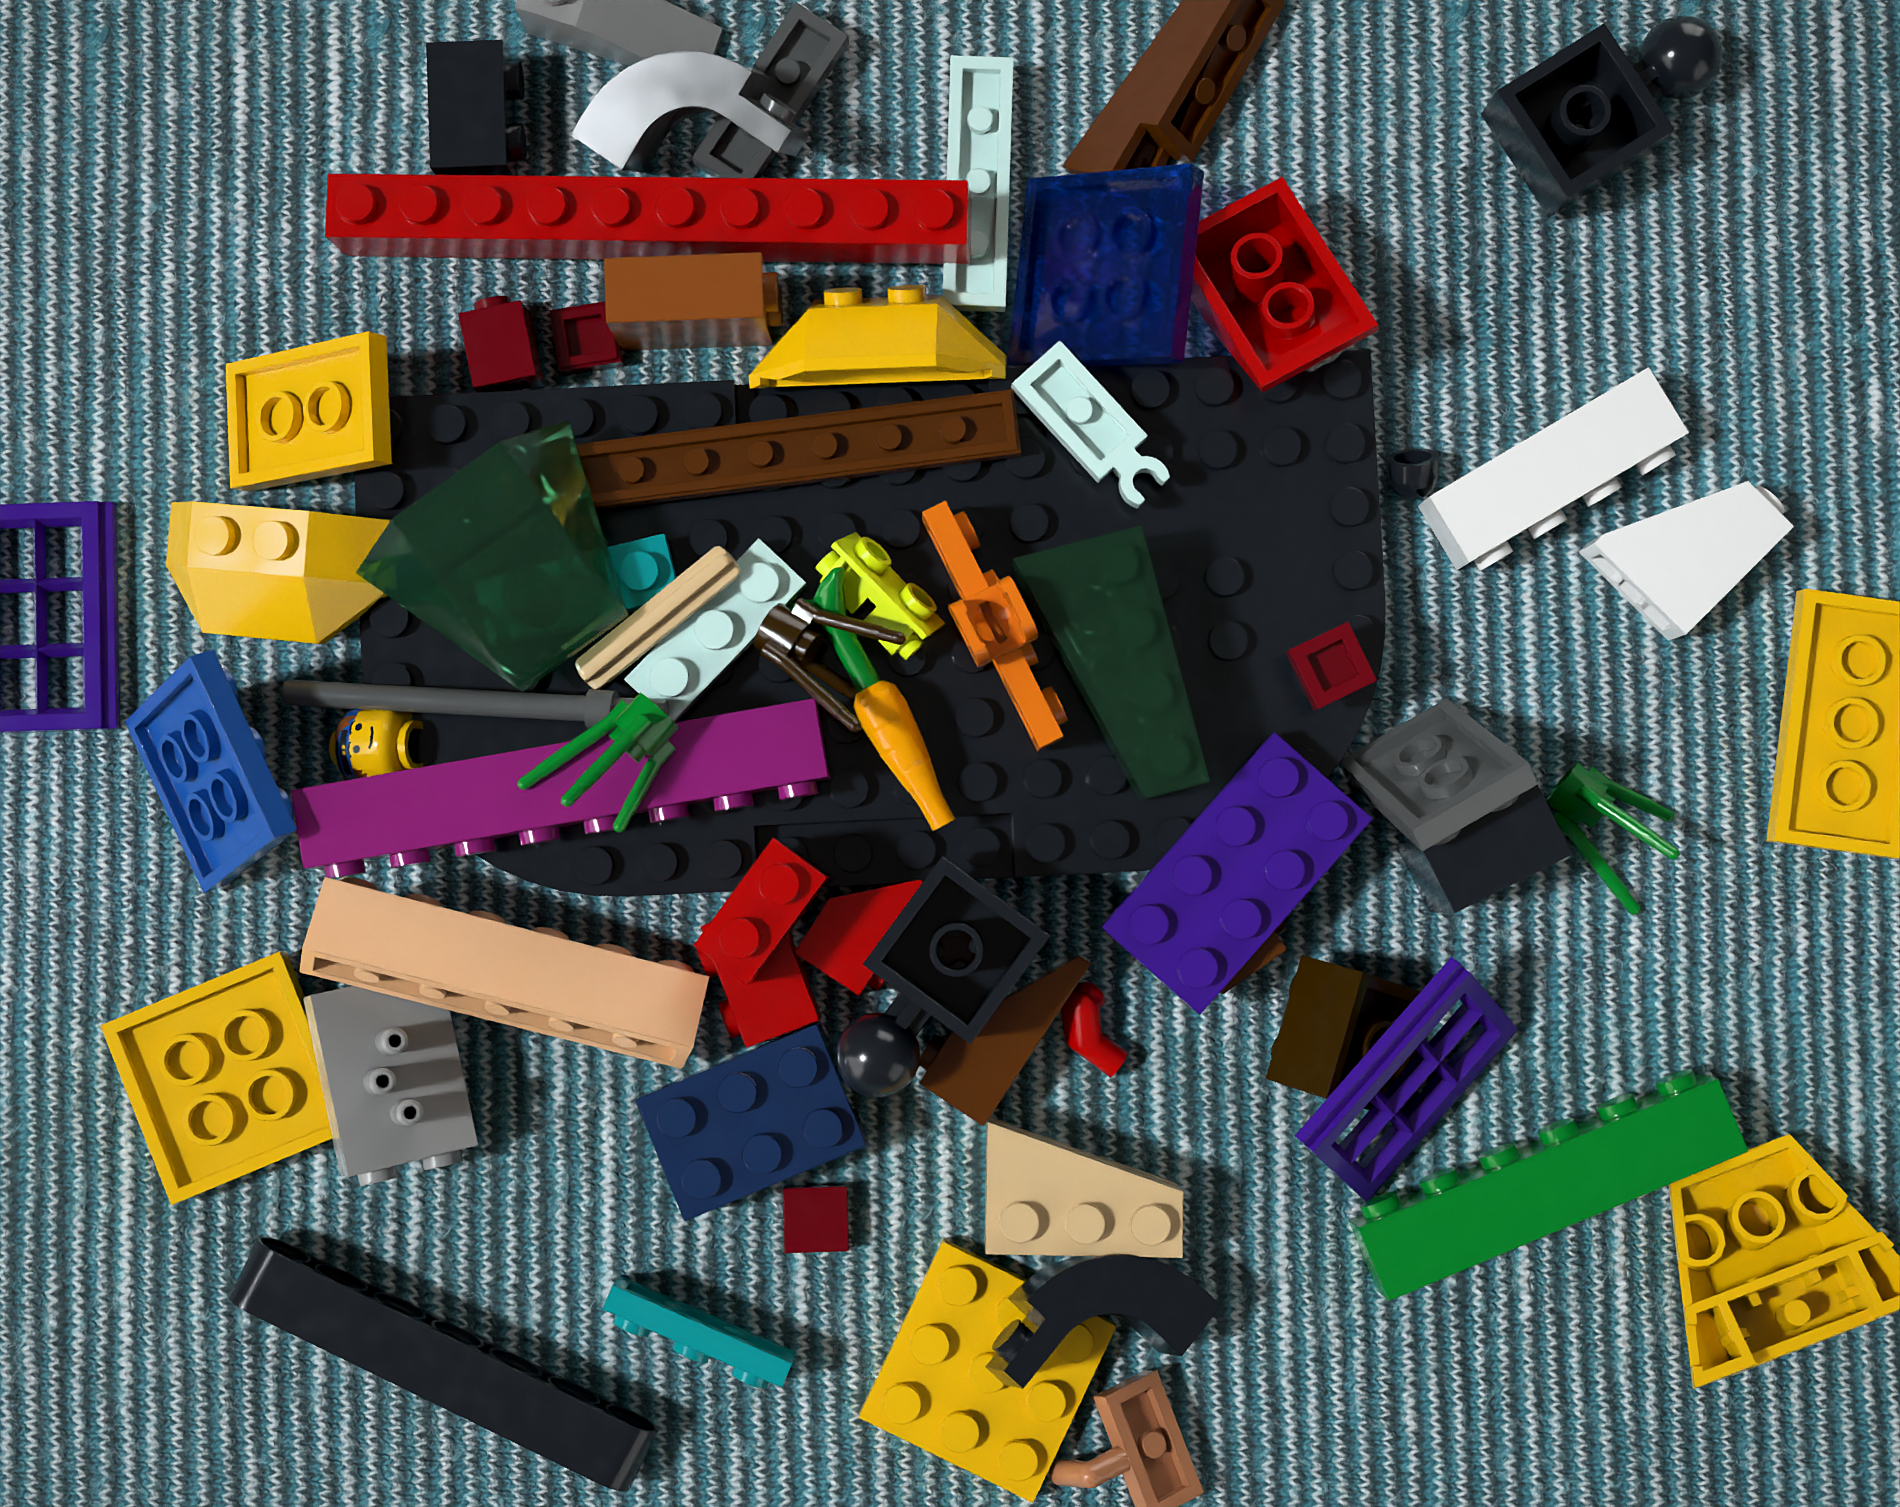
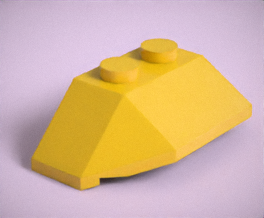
M893 286L887 288L888 297L862 298L861 288H833L824 290V299L814 300L756 365L749 375V386L752 389L1005 379L1007 355L942 295H926V286Z
M195 501L171 502L166 566L202 633L325 644L361 617L380 598H386L400 587L406 522L303 510Z

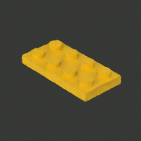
M1802 589L1796 592L1766 842L1900 859L1899 601L1813 589Z

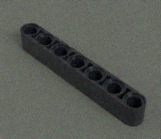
M259 1236L229 1295V1300L245 1312L609 1489L621 1492L630 1490L658 1432L657 1427L652 1422L636 1412L278 1239L266 1236Z

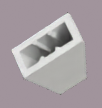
M1747 481L1603 534L1588 542L1579 553L1669 641L1686 635L1794 526L1782 515L1785 512L1784 506L1774 494L1761 486L1754 487Z

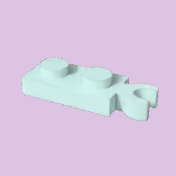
M1060 340L1012 383L1011 389H1013L1015 394L1097 483L1111 471L1114 472L1119 478L1120 494L1130 506L1138 509L1145 500L1141 493L1133 486L1134 476L1139 473H1148L1161 486L1169 480V472L1161 461L1150 456H1141L1135 450L1146 440L1148 435Z

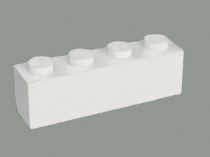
M1648 367L1429 496L1418 507L1455 569L1458 570L1474 561L1479 571L1513 552L1507 541L1528 529L1535 539L1566 521L1567 517L1562 508L1582 497L1587 506L1590 507L1622 488L1616 478L1617 475L1634 465L1644 475L1676 456L1670 444L1689 432Z

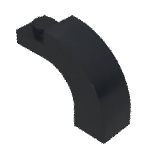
M1131 1255L1075 1256L1061 1260L1037 1272L1020 1285L1008 1298L1026 1317L1022 1322L1019 1319L1012 1321L1002 1330L992 1345V1349L996 1354L985 1367L1004 1385L1023 1389L1073 1328L1089 1318L1102 1314H1111L1125 1321L1159 1353L1183 1356L1222 1305L1192 1278L1162 1262Z

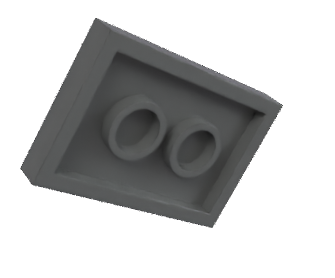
M1447 698L1344 757L1339 763L1347 781L1421 851L1433 845L1449 842L1465 826L1489 812L1500 811L1509 807L1518 799L1520 794L1538 785L1528 761Z

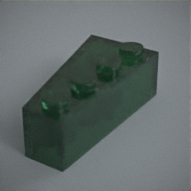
M1142 525L1013 558L1011 569L1027 594L1050 640L1053 641L1069 670V675L1096 719L1100 731L1138 800L1142 801L1210 782Z

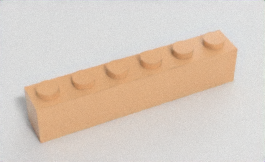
M324 877L302 947L299 971L300 973L680 1069L683 1068L694 1047L709 976L694 973L692 967L679 961L661 960L657 963L632 957L630 951L618 945L604 943L594 947L569 940L566 934L556 929L537 927L528 930L506 924L502 917L491 912L471 911L466 914L443 908L439 901L429 896L408 894L405 897L378 891L374 884L355 877H344L340 881Z

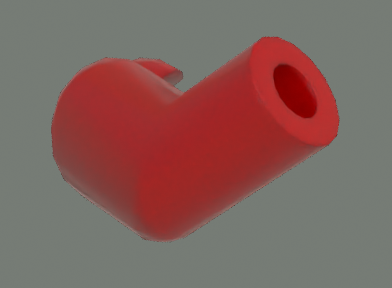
M1081 982L1076 985L1061 1008L1064 1039L1072 1050L1111 1078L1121 1067L1129 1052L1102 1033L1100 1008L1105 1004V996L1102 990L1093 983Z

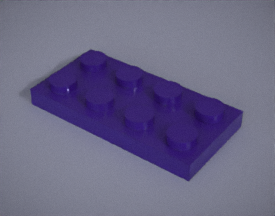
M1274 732L1247 760L1100 928L1200 1015L1370 823L1372 818Z

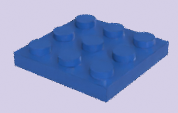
M214 649L190 656L125 721V724L202 891L207 893L229 884L297 831V828L293 822L294 812L292 803L286 792L282 788L277 787L265 761L266 750L263 740L254 728L249 727L238 703V689L233 676L227 669L222 668Z

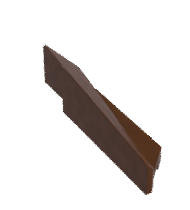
M1182 0L1064 162V168L1072 175L1135 211L1144 212L1152 198L1169 156L1171 155L1175 160L1193 162L1284 7V0Z

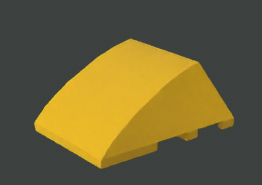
M1790 1134L1748 1149V1152L1668 1185L1693 1389L1748 1371L1900 1311V1256L1892 1248L1894 1244L1882 1231L1877 1232L1847 1201L1848 1195Z

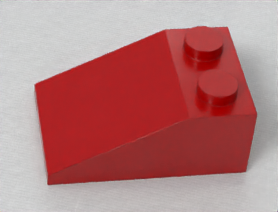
M1283 177L1169 237L1176 276L1205 323L1262 393L1379 331L1378 323Z

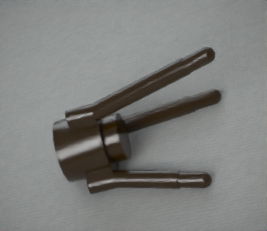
M802 598L796 602L793 609L783 603H778L768 612L759 626L754 640L755 648L761 651V656L786 672L850 731L858 732L861 729V722L803 669H807L841 695L843 694L852 702H855V697L858 693L856 688L815 658L823 641V635L816 631L815 623L897 645L905 642V634L881 625L819 609Z

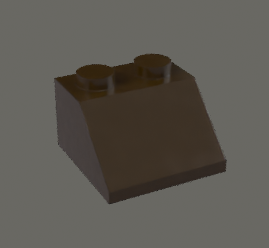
M1301 955L1296 975L1290 984L1289 1000L1279 1034L1271 1049V1061L1265 1079L1327 1099L1421 991L1361 971ZM1416 1050L1412 1052L1379 1090L1382 1094L1386 1092L1418 1055ZM1369 1102L1363 1109L1370 1110L1373 1104Z

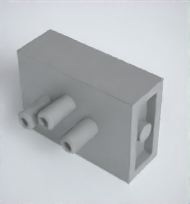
M356 986L309 995L303 998L341 1176L351 1177L358 1175L360 1186L383 1182L399 1177L397 1165L422 1159L424 1170L439 1168L463 1161L461 1149L478 1145L450 1010Z

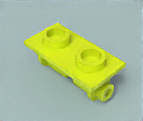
M854 532L835 541L831 545L834 550L829 552L815 567L823 576L820 583L833 568H844L846 609L853 614L869 598L876 608L863 621L881 625L905 634L906 640L901 645L878 640L892 656L898 652L905 660H908L925 643L923 639L946 624L935 613L937 606L933 599L919 586L913 583L906 584L890 567L891 559L887 552L868 537L861 538Z

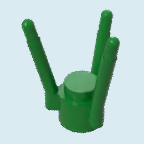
M640 692L629 705L621 700L605 718L536 765L534 769L518 780L517 785L522 790L530 788L613 730L609 737L614 743L561 797V803L565 807L572 806L624 753H627L637 763L648 754L649 758L613 823L614 831L621 833L626 829L632 816L637 811L661 766L676 751V748L668 740L679 727L655 703Z
M1576 762L1547 796L1546 802L1557 810L1553 816L1560 829L1567 834L1614 896L1619 899L1631 915H1638L1641 911L1639 904L1578 824L1583 822L1589 828H1592L1605 815L1650 847L1655 848L1669 859L1675 860L1680 856V851L1675 846L1613 804V801L1617 798L1666 822L1674 819V812L1609 779L1595 767L1591 766L1587 770L1580 763Z

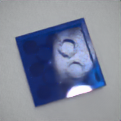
M1191 163L1028 178L1007 364L1012 366L1033 365L1059 340L1083 366L1088 367L1184 363L1204 171Z

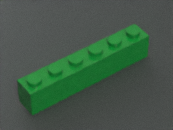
M1692 1069L1672 1073L1655 1082L1658 1089L1657 1092L1635 1100L1633 1094L1612 1098L1596 1107L1599 1116L1577 1125L1574 1118L1554 1122L1537 1132L1540 1138L1539 1141L1519 1149L1516 1148L1515 1143H1507L1489 1149L1478 1156L1481 1165L1459 1174L1455 1167L1436 1171L1419 1181L1421 1190L1399 1199L1396 1192H1389L1371 1198L1367 1202L1365 1201L1360 1205L1363 1214L1348 1219L1377 1291L1388 1301L1748 1152V1148L1718 1078L1701 1074L1694 1075Z

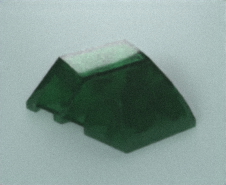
M569 420L497 443L391 519L356 571L363 579L521 692L629 616Z

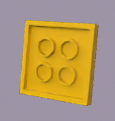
M279 951L100 1025L171 1205L332 1139L303 1000L305 996L287 951Z
M942 1238L859 1412V1418L1033 1503L1117 1327L1116 1323L1102 1315L1083 1321L1066 1335L1023 1389L1004 1385L985 1366L996 1354L992 1349V1345L1002 1330L1012 1321L1019 1319L1022 1322L1026 1317L1008 1298L1028 1279Z

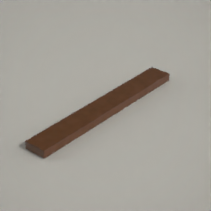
M1011 389L499 454L506 517L510 521L1015 458L1021 457V446L1014 392Z

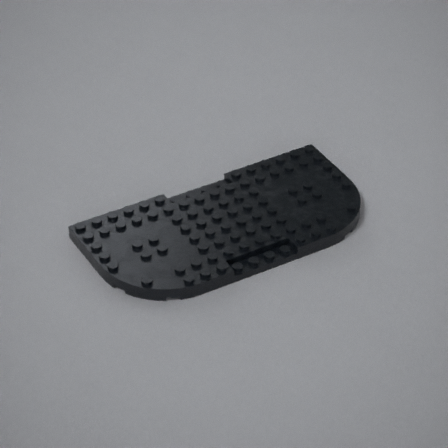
M1371 349L1342 350L1263 393L1232 355L1081 363L1148 435L1146 440L1135 450L1141 456H1150L1158 459L1169 472L1170 478L1163 486L1156 482L1155 478L1148 473H1139L1134 476L1133 486L1145 499L1138 509L1130 506L1122 498L1119 491V478L1113 471L1097 483L1014 392L1021 457L510 521L506 517L499 454L1011 390L1012 383L1032 365L1006 366L1005 379L750 389L749 384L736 385L734 380L389 397L392 464L354 471L355 510L357 517L406 522L400 587L386 598H380L360 617V644L364 684L586 696L588 690L593 688L579 675L575 665L576 660L635 611L493 646L489 643L475 585L476 580L663 533L667 537L676 576L678 577L715 546L723 547L737 561L759 538L807 584L803 591L788 605L790 607L800 598L804 600L814 598L820 585V580L823 577L815 567L829 552L834 550L831 545L835 541L856 532L861 538L868 537L874 540L887 552L891 559L890 567L906 584L913 583L922 588L937 606L935 613L946 623L941 629L923 639L925 643L908 660H905L898 652L892 656L876 639L858 634L856 636L880 680L895 684L906 699L924 739L942 795L955 817L953 821L933 831L916 801L881 758L863 728L861 727L858 732L850 731L818 703L831 780L817 782L818 794L780 800L778 789L752 793L754 805L725 811H715L713 800L689 804V817L650 823L649 812L638 813L632 816L626 829L621 833L612 830L586 834L584 823L559 827V840L521 846L519 835L494 839L495 851L476 854V856L516 877L555 890L591 896L622 897L733 892L772 838L779 839L829 876L830 879L824 887L896 884L915 880L923 882L942 856L975 880L1151 870L1272 733L1275 732L1321 774L1328 778L1345 756L1358 734L1369 709L1377 681L1314 711L1286 652L1339 625L1349 622L1376 679L1378 680L1385 641L1386 601ZM945 500L953 516L962 511L967 515L980 542V547L971 552L982 574L993 569L999 580L1010 576L1036 625L1038 638L1030 643L1039 663L1029 668L1040 690L1049 686L1053 688L1068 718V721L1058 725L1063 738L1038 752L993 662L991 661L979 668L977 667L948 609V605L961 598L922 520L923 511ZM868 598L855 613L851 614L846 609V614L848 617L863 621L876 606ZM816 626V631L823 635V641L815 658L854 686L827 634ZM753 642L678 722L813 699V697L779 666L761 656V651L755 648ZM653 648L600 690L617 691L621 698H635L639 693L624 679ZM803 668L858 719L853 707L854 702ZM410 712L412 720L423 722V729H412L408 739V751L412 762L415 764L423 763V767L568 742L589 728L586 727L585 722Z

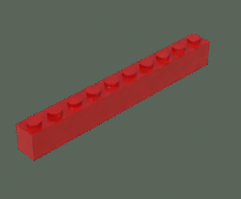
M328 174L325 237L345 255L360 257L604 259L761 252L763 260L767 262L970 264L972 199L968 180Z

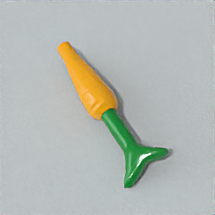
M842 567L833 568L820 583L814 598L806 601L819 609L847 616L844 591L845 569ZM815 623L816 626L827 634L858 692L853 707L858 720L861 722V727L881 758L916 801L933 831L953 821L955 817L942 795L924 739L906 699L895 684L880 680L856 634Z

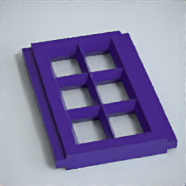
M83 501L0 504V529L33 528L34 578L0 580V593L34 592L35 644L0 645V659L35 658L36 709L1 710L0 688V734L120 729L117 503ZM80 526L81 577L46 578V527ZM81 591L82 643L47 644V592ZM82 656L83 707L48 709V657Z
M1451 957L1297 1132L1295 1137L1358 1196L1367 1202L1377 1193L1514 1036L1518 1028L1473 975L1461 963ZM1460 1000L1463 1004L1435 1036L1427 1042L1425 1040L1426 1036L1454 1004ZM1478 1020L1480 1023L1478 1028L1446 1063L1443 1059ZM1416 1050L1419 1054L1386 1092L1382 1094L1379 1090L1412 1052ZM1433 1071H1435L1437 1073L1436 1076L1415 1098V1100L1409 1105V1107L1403 1113H1401L1399 1109L1406 1103V1101L1413 1095V1093L1420 1087V1085L1427 1079V1077ZM1371 1102L1373 1107L1340 1144H1337L1335 1140L1363 1108ZM1390 1121L1393 1125L1358 1164L1355 1161L1357 1157Z

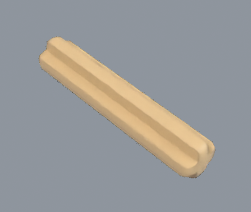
M715 546L580 656L576 660L575 665L581 678L595 690L605 687L734 582L741 574L736 560L723 547Z

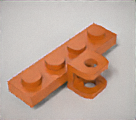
M946 500L923 511V524L961 598L948 605V609L977 667L979 668L991 661L993 662L1037 752L1060 741L1063 738V734L1058 725L1068 721V718L1053 688L1049 686L1040 690L1029 668L1039 663L1030 643L1038 638V631L1013 579L1007 576L999 580L993 569L982 574L971 552L980 547V542L964 511L953 516Z

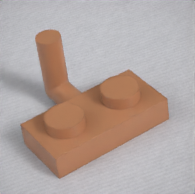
M1144 1370L1093 1396L1112 1449L1089 1461L1058 1459L1052 1463L1049 1471L1050 1478L1054 1484L1079 1488H1096L1123 1474L1135 1507H1179L1204 1493L1157 1370Z

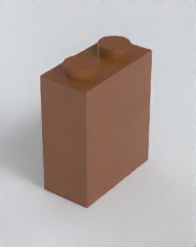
M761 252L604 258L606 324L622 351L772 346V327L783 326L782 289L778 287L777 272L767 273Z

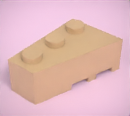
M990 1117L987 1121L984 1239L986 1254L1050 1256L1131 1255L1138 1257L1183 1258V1191L1177 1183L1114 1160L1071 1147L1055 1139L1012 1126L993 1117Z

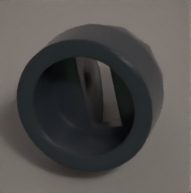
M1421 448L1404 449L1391 453L1387 457L1388 479L1394 492L1405 499H1414L1416 491L1421 497L1428 496L1436 487L1438 481V454L1435 451Z

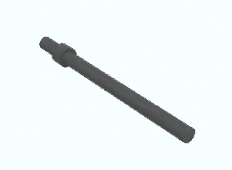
M286 680L282 690L284 704L291 706L585 722L587 728L592 727L605 718L621 700L629 705L634 699L621 698L618 692L613 690L589 689L586 696L306 680ZM650 699L669 716L668 700Z

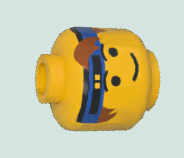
M350 709L343 715L330 738L329 751L331 759L345 780L423 767V763L415 764L412 762L408 751L409 734L413 728L423 729V722L412 720L410 712Z

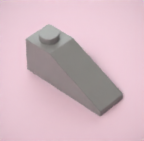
M517 0L515 9L528 34L628 66L658 54L676 51H695L716 55L723 35L722 27L665 0Z

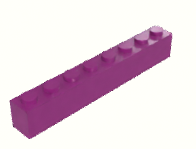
M813 698L676 722L679 729L668 740L676 748V751L661 766L634 814L649 812L650 823L689 817V804L713 800L715 811H725L754 805L752 793L778 789L780 800L818 794L817 782L831 780L818 703ZM610 734L603 736L526 790L518 787V780L571 741L291 790L303 869H324L326 877L339 879L365 874L364 862L389 857L391 868L431 862L429 850L454 846L456 857H463L495 851L494 839L519 835L521 846L555 841L560 839L558 828L584 823L586 834L614 830L613 823L646 764L649 755L646 754L637 763L627 753H624L570 807L562 805L561 797L614 743L609 737Z

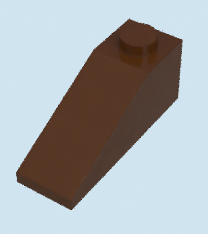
M1075 955L1008 994L971 1044L952 1030L947 1037L936 1031L920 1054L919 1066L924 1068L925 1071L919 1078V1084L984 1127L1091 963L1081 956Z

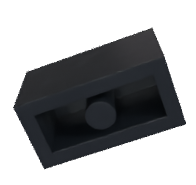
M502 39L427 42L430 169L435 175L517 176V162H525L527 157L523 123H515V100H523L525 95L524 73L521 61H513Z

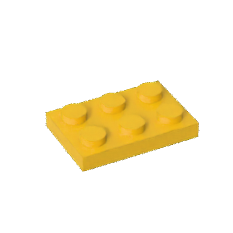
M367 331L226 364L231 489L250 492L392 464L387 336Z

